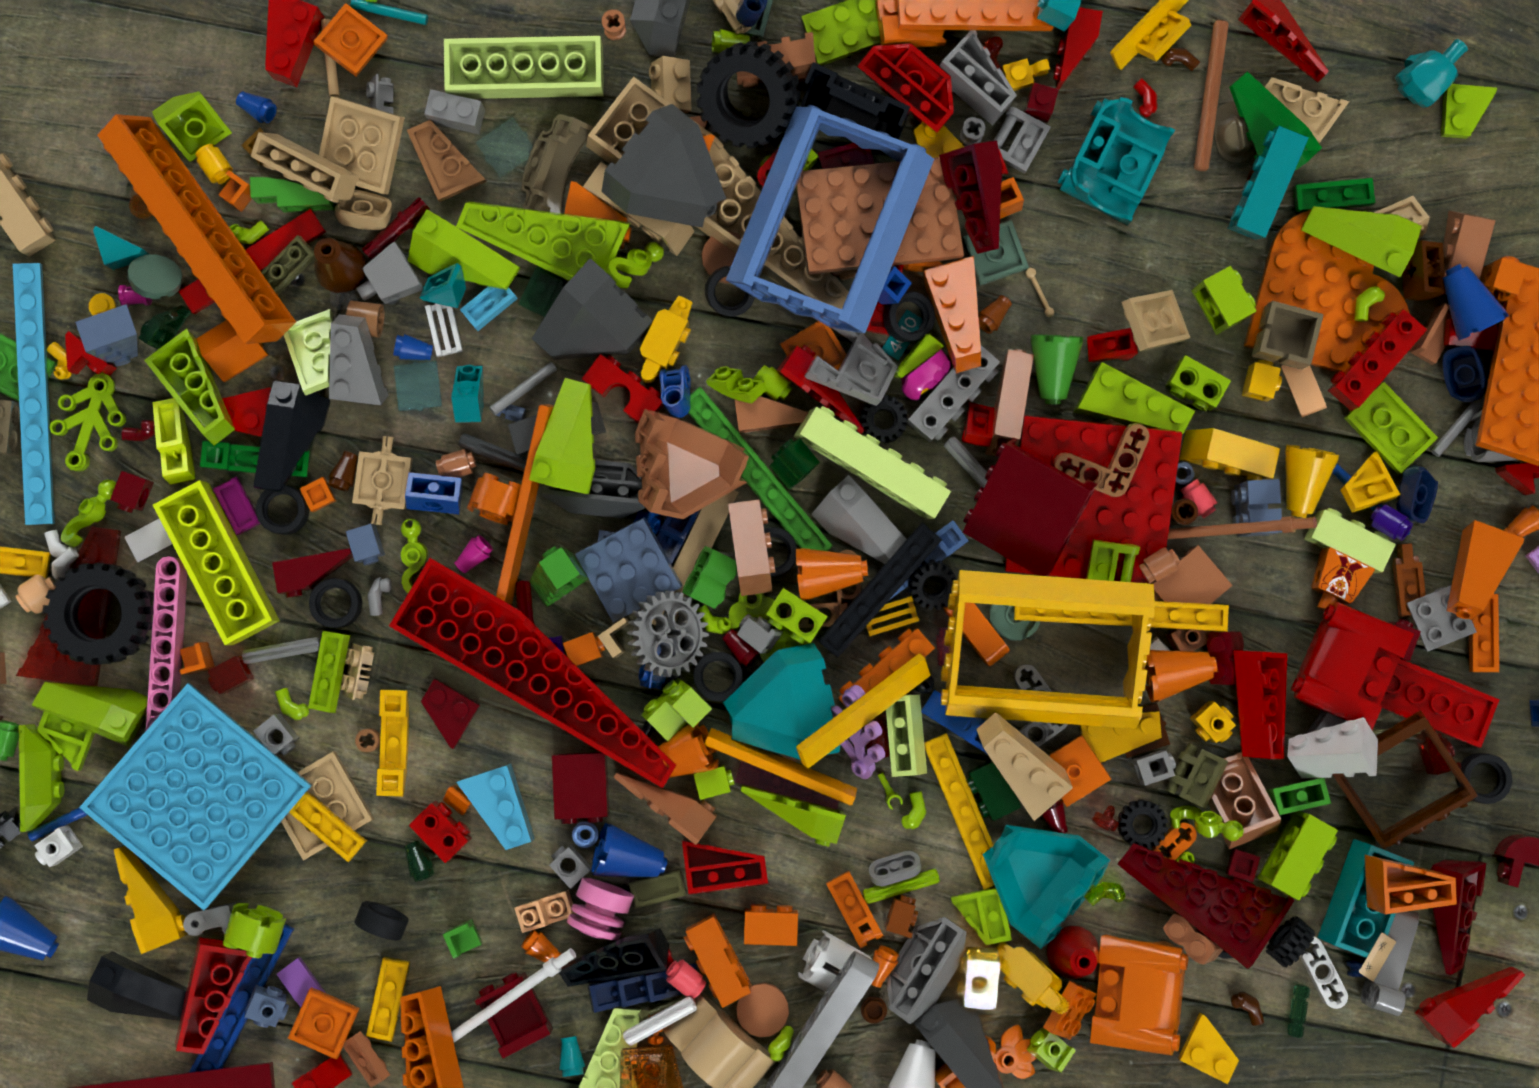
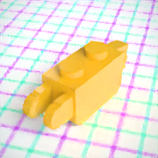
M678 295L669 310L663 309L657 312L640 347L643 360H645L642 372H640L643 382L652 384L656 377H658L660 369L665 368L667 370L669 365H675L680 354L677 349L681 342L685 343L691 332V329L688 328V318L693 305L692 301Z
M1000 942L992 954L1001 964L999 969L1005 974L1003 979L1014 989L1018 986L1023 991L1022 998L1030 1005L1038 1004L1043 1008L1048 1007L1051 1010H1055L1058 1014L1068 1012L1069 1002L1059 993L1062 989V980L1034 953L1027 951L1024 947H1015L1014 949L1005 942Z

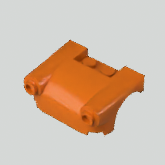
M1107 934L1101 936L1098 960L1100 969L1090 1043L1170 1056L1173 1055L1174 1051H1179L1180 1035H1177L1180 1025L1184 976L1189 960V955L1184 954V948L1176 947L1166 941L1145 942Z

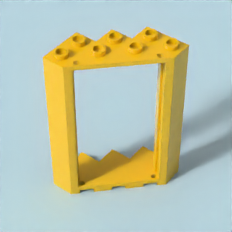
M959 570L957 580L952 581L951 594L949 593L948 609L953 610V617H949L948 630L945 631L944 644L949 646V653H945L944 666H942L941 681L946 682V689L941 691V705H945V715L990 718L994 713H997L1005 720L1137 728L1143 709L1138 704L1142 701V693L1145 691L1147 669L1142 668L1146 666L1152 633L1147 631H1150L1151 621L1154 618L1155 612L1154 584ZM965 602L1132 614L1133 634L1127 645L1128 671L1123 680L1124 697L957 685Z

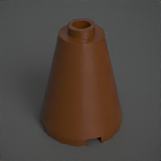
M324 238L318 241L314 248V268L318 282L325 289L335 294H346L356 290L363 278L365 279L366 277L363 267L367 263L361 251L351 244L332 238Z

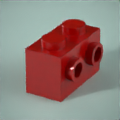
M434 801L409 826L444 863H447L472 838L468 835L470 833L469 828L461 821L457 823L450 816L452 811L443 802L438 803Z

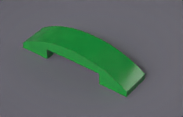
M203 441L200 467L256 473L260 447L233 445L218 442L214 446L210 441ZM310 451L304 452L297 463V468L291 475L292 477H308Z

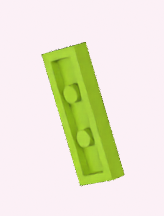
M330 631L322 632L308 705L309 709L336 713L350 635Z

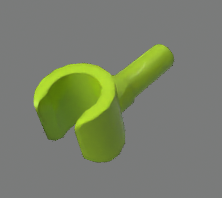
M884 773L877 775L885 789V801L888 807L893 810L890 800L894 797H897L902 805V798L890 787Z

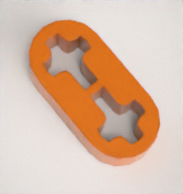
M1180 822V828L1171 827L1168 832L1164 833V840H1160L1157 846L1153 845L1151 851L1161 852L1159 849L1161 846L1167 848L1170 844H1173L1168 850L1170 854L1168 859L1175 861L1196 840L1197 833L1194 826L1186 822ZM1180 828L1184 830L1189 829L1187 832L1189 838L1187 840L1181 838L1175 842L1180 836L1178 831Z

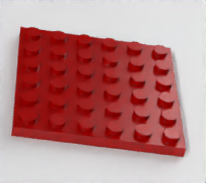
M1024 415L1019 448L1053 467L1056 456L1060 453L1068 452L1108 468L1127 426ZM1139 428L1136 432L1131 431L1130 436L1133 437L1131 446L1127 443L1124 445V447L1130 448L1134 452L1138 450V448L1133 446L1136 439L1141 440L1143 438ZM1147 428L1149 431V441L1125 494L1113 497L1097 490L1094 491L1055 567L1048 576L1086 579L1093 539L1140 546L1139 554L1135 556L1131 582L1151 584L1147 581L1139 565L1144 563L1143 560L1167 547L1182 439L1181 431ZM1126 452L1120 455L1118 460L1120 466L1128 467L1132 464L1133 457L1130 453ZM1067 458L1066 461L1061 460L1059 465L1063 467L1062 471L1064 472L1067 468L1075 470L1077 473L1074 477H1078V470L1083 463L1079 462V467H1076L1070 463V458ZM1116 467L1113 472H1117L1118 476L1115 481H1109V485L1112 487L1111 491H1114L1115 488L1120 489L1122 484L1118 482L1121 474L1124 477L1127 475L1126 472H1122ZM1087 468L1083 474L1086 481L1088 479L1091 481L1096 480L1098 476L1096 468ZM1119 553L1114 581L1121 580L1125 553ZM1005 558L1004 570L1006 572L1033 574Z

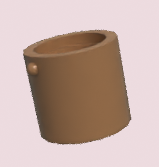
M350 300L346 315L366 318L371 337L380 338L385 319L383 304Z

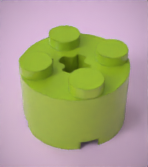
M249 903L235 904L225 931L223 945L231 949L239 948L246 950V955L253 958H262L263 954H274L277 951L286 918L282 919L283 914L262 905H257L256 909H249Z

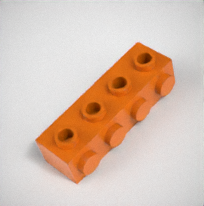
M908 628L897 638L900 642L893 649L889 645L878 655L880 660L872 666L869 663L858 673L861 676L854 683L848 681L838 690L841 695L837 698L844 705L842 696L845 690L853 685L860 686L866 694L920 653L926 657L935 647L918 628L913 631Z

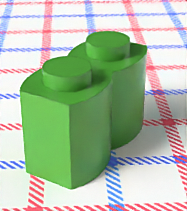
M705 546L696 560L694 570L685 582L682 593L715 609L725 598L726 585L737 574L736 561Z

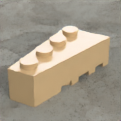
M994 713L976 729L983 748L1034 821L1073 788L1066 770L999 714Z

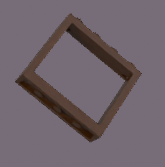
M1421 710L1376 736L1378 739L1377 756L1420 731L1425 730L1462 785L1461 787L1382 831L1344 773L1332 774L1382 849L1394 844L1399 845L1403 838L1410 834L1416 835L1426 829V825L1435 820H1444L1450 815L1451 811L1458 807H1467L1468 802L1478 797L1476 791Z

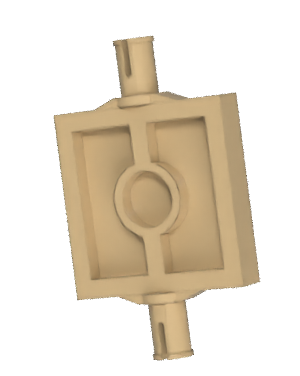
M383 436L381 451L374 453L359 451L352 503L367 505L373 508L371 524L382 525L384 510H406L405 492L408 473L411 472L413 459L391 453L394 437Z

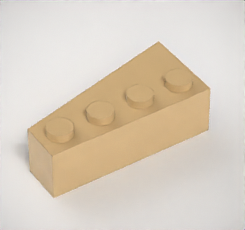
M2 153L0 154V216L3 219L0 220V225L19 252L30 257L56 241L51 234L54 230L46 218H41L38 210H40L39 205L33 197L27 196L24 191L27 188L19 175H14L10 169L13 166L12 162Z
M600 162L583 187L618 213L622 212V216L627 218V221L631 222V225L636 229L640 225L643 226L642 230L658 244L663 240L669 247V251L678 256L695 232L692 226L627 214L601 192L604 172L608 166Z

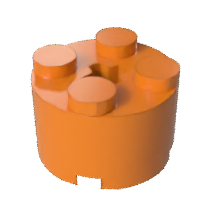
M484 473L483 477L477 479L467 509L473 512L474 508L480 510L479 516L499 524L507 525L508 521L513 523L521 485L511 481L507 485L499 482L497 476Z

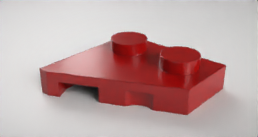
M270 387L222 398L234 425V431L262 437L267 403L271 392Z

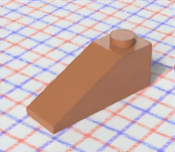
M761 396L752 404L735 400L739 434L801 425L809 413Z

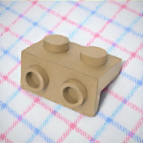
M662 56L653 61L649 68L651 90L670 104L676 106L683 113L690 112V60Z

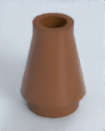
M1000 295L994 302L978 313L979 328L988 334L997 331L1008 309L1012 306L1011 301L1007 297Z

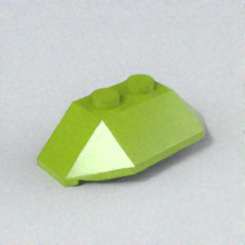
M35 724L19 725L20 832H27L37 828L61 803V798L64 796L65 791L64 783L61 782L64 758L52 747L49 740H45L41 736Z

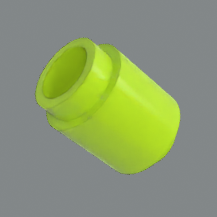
M764 365L753 379L764 381L767 389L764 393L776 402L779 398L784 401L793 389L789 386L791 381L772 366L769 368Z

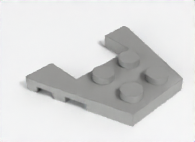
M834 329L852 342L839 370L817 356L812 361L804 377L877 406L882 401L898 366L877 343L872 344L864 333Z

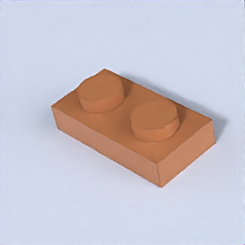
M361 1031L346 1040L343 1046L370 1087L377 1085L390 1076L385 1062L377 1056L370 1040Z

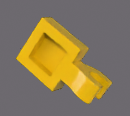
M1026 58L1002 66L1003 74L1014 91L1032 86L1034 77L1046 75L1049 73L1048 70H1050L1048 59L1040 60L1029 66L1028 59Z

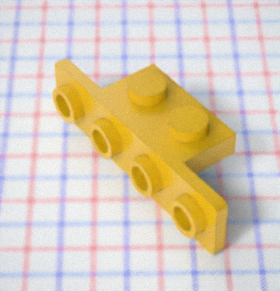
M1160 0L1111 50L1110 54L1116 68L1122 70L1137 53L1157 62L1191 26L1189 18L1177 13L1189 0Z

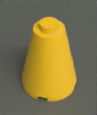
M1286 445V509L1291 510L1292 516L1306 518L1307 514H1313L1338 462L1339 454L1315 448L1300 449V446Z

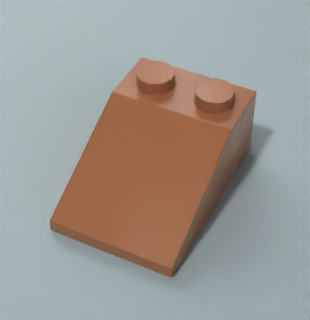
M1242 752L1224 758L1228 761V764L1209 801L1211 811L1220 815L1223 823L1235 820L1244 829L1243 836L1237 841H1229L1221 833L1229 849L1278 831L1281 817L1249 757H1242Z

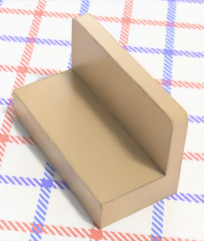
M627 618L621 619L598 635L613 658H617L625 652L614 634L629 624Z

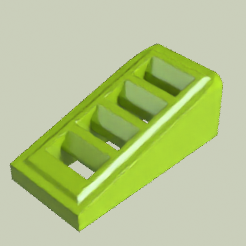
M926 334L924 338L918 340L900 363L894 377H905L935 355L944 345L932 335Z

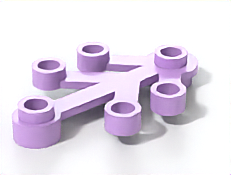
M853 685L845 690L842 701L846 707H849L865 695V692L860 686ZM839 706L831 708L833 718L843 711ZM876 721L867 724L864 727V732H862L861 728L849 737L854 747L848 739L840 744L851 758L853 773L862 779L871 777L875 771V762L885 757V751L879 744L868 748L867 754L865 753L864 746L882 734V728Z

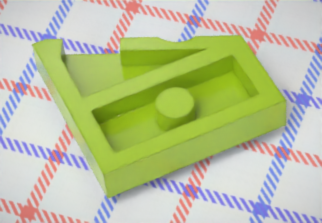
M44 711L37 731L45 740L51 742L52 747L59 755L62 754L72 764L71 767L74 770L81 771L95 733Z

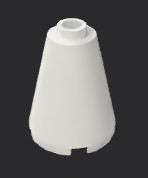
M916 1039L915 1044L909 1043L888 1088H935V1050L931 1049L929 1042Z

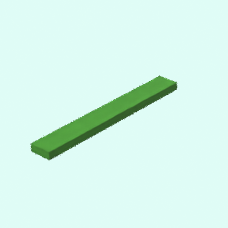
M699 387L691 393V408L688 414L700 428L745 448L744 453L749 458L741 477L786 532L791 534L800 549L828 551L833 547L704 390Z

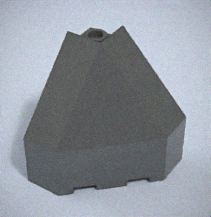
M670 104L652 111L646 118V121L649 123L639 135L635 132L622 148L625 153L616 164L611 162L605 169L601 192L627 214L703 228L704 219L715 214L717 202L726 199L699 125L676 106Z
M589 259L563 287L532 339L553 360L598 357L600 354L603 356L629 354L644 338L653 321L647 314L638 309V305L626 292L616 285V282L592 259Z

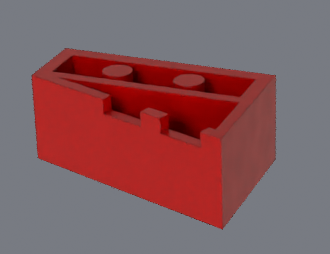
M268 0L265 70L274 80L296 88L298 87L314 46V40L320 31L321 20L325 18L318 6L301 0Z
M682 841L689 895L768 884L765 856L709 845H695L691 842Z

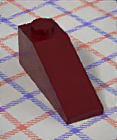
M351 548L272 562L277 593L286 594V598L302 596V591L310 590L353 558Z

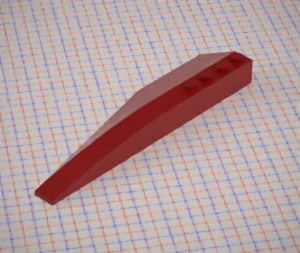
M429 558L389 627L659 787L664 788L676 764L522 611L434 559ZM663 760L670 766L669 768L664 764Z

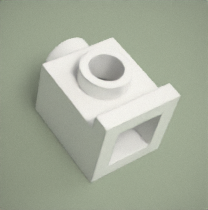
M69 825L57 828L53 833L34 845L38 850L35 852L37 860L42 865L47 864L49 867L58 865L83 847ZM51 844L56 846V852L50 846Z

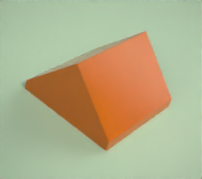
M228 320L196 338L202 357L224 383L268 356L261 343L244 344L237 337L236 331Z

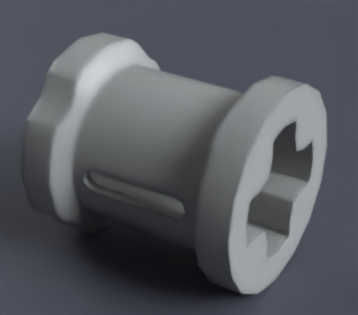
M970 117L965 120L960 131V139L964 145L968 146L981 142L986 128L981 119ZM969 128H970L972 131H975V130L978 131L977 134H976V136H975L974 133H970V134L968 133Z

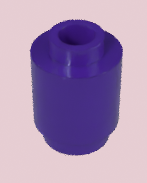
M1387 504L1382 508L1378 506L1370 518L1373 521V528L1393 540L1396 538L1400 541L1404 540L1413 526V523L1409 521V517Z

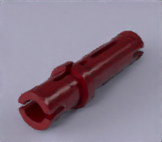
M418 197L403 212L399 211L397 213L398 216L361 249L371 260L374 259L409 228L412 229L414 227L413 224L430 208Z

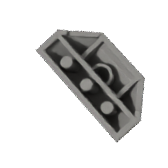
M946 917L914 927L912 938L906 940L898 953L897 960L899 963L887 977L888 1009L909 1024L936 1004L963 960L967 932Z

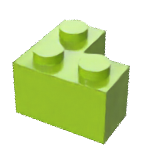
M677 678L675 681L671 680L665 685L662 690L663 693L657 699H652L647 703L641 716L664 739L669 741L686 723L694 728L712 708L689 685Z

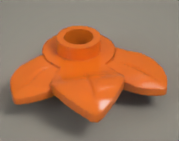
M1014 1025L1003 1033L1000 1048L996 1050L995 1059L999 1072L1004 1074L1012 1073L1017 1078L1026 1079L1035 1074V1069L1031 1062L1037 1058L1027 1051L1031 1044V1039H1023L1020 1025ZM1006 1056H1009L1010 1061L1005 1065L1004 1059Z

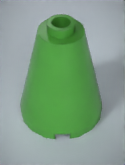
M1031 335L1030 340L1040 398L1045 399V404H1061V400H1066L1083 345V337Z

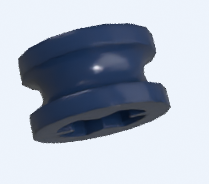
M1366 959L1346 961V965L1349 966L1347 975L1365 977L1359 973V970Z

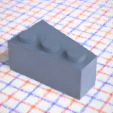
M127 304L75 322L86 353L113 365L115 364V366L128 364L131 362V358L138 356L137 333Z

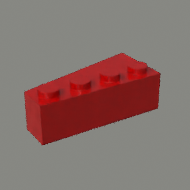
M199 937L176 1035V1051L204 1054L238 983H240L249 961L252 959V957L246 955V950L227 948L223 945V940Z

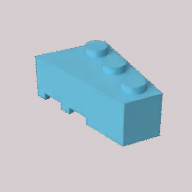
M511 764L456 782L505 850L532 842L535 839Z

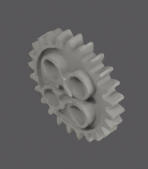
M665 591V594L664 592H656L655 596H646L648 603L639 602L641 611L633 610L632 612L637 617L636 621H628L630 625L634 626L633 630L627 631L628 635L633 636V640L629 641L628 645L635 646L636 648L632 651L631 655L640 656L637 664H645L644 670L653 671V675L661 676L662 674L664 677H671V674L680 676L681 671L689 672L688 664L697 665L694 657H703V653L699 650L700 647H707L702 638L709 636V634L703 632L702 628L706 627L708 623L700 621L705 613L696 612L699 604H691L692 598L683 597L681 592H675V594L673 591ZM678 612V614H679V620H678V622L676 623V622H675V614ZM653 619L656 620V627L654 630L652 628ZM683 638V639H684V646H683V648L681 649V647H680V641H681V639ZM659 644L661 645L660 655L657 654V647Z

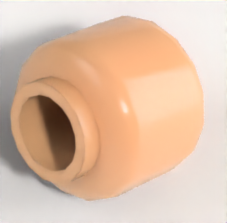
M37 574L19 585L16 599L26 612L41 613L43 605H49L50 599L46 598L48 590L56 588L53 584L54 580L51 577L45 579Z

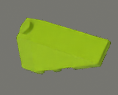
M1313 206L1301 231L1401 277L1414 253L1422 226L1396 214Z
M429 210L425 211L413 230L408 262L429 275H434L458 263L462 268L465 281L507 290L520 270L519 266Z
M569 378L564 379L536 451L529 478L530 481L589 494L595 472V459H593L592 448L594 435L591 429V418L593 416L591 384Z
M45 682L31 705L130 747L147 717L148 697L131 689Z
M742 784V793L811 838H815L814 843L830 847V843L837 844L846 817L844 811Z

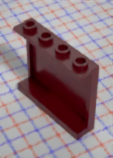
M1013 438L1007 444L1003 442L996 453V457L999 459L996 465H992L987 471L985 479L988 481L985 487H981L975 495L974 501L977 503L974 509H970L963 520L966 525L962 533L1033 574L1048 576L1055 567L1098 484L1089 479L1085 483L1078 481L1015 445L1017 439Z

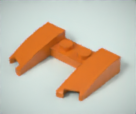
M875 0L881 46L894 44H912L915 47L945 46L947 40L942 37L945 30L898 29L897 0Z

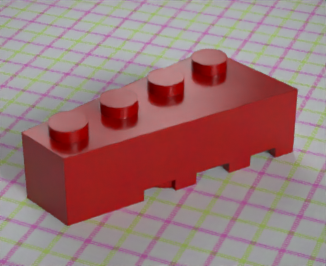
M1233 650L1242 757L1284 759L1288 653Z

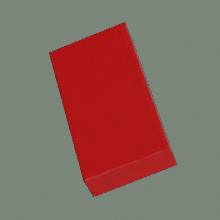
M1452 319L1446 320L1444 346H1472L1476 350L1494 351L1497 325H1492L1480 332L1470 333L1471 336L1458 340Z

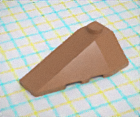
M619 771L614 775V778L636 797L648 801L647 805L654 812L661 816L666 815L668 823L695 845H697L717 817V814L714 813L716 808L705 799L700 802L696 798L665 787L661 788L656 784Z

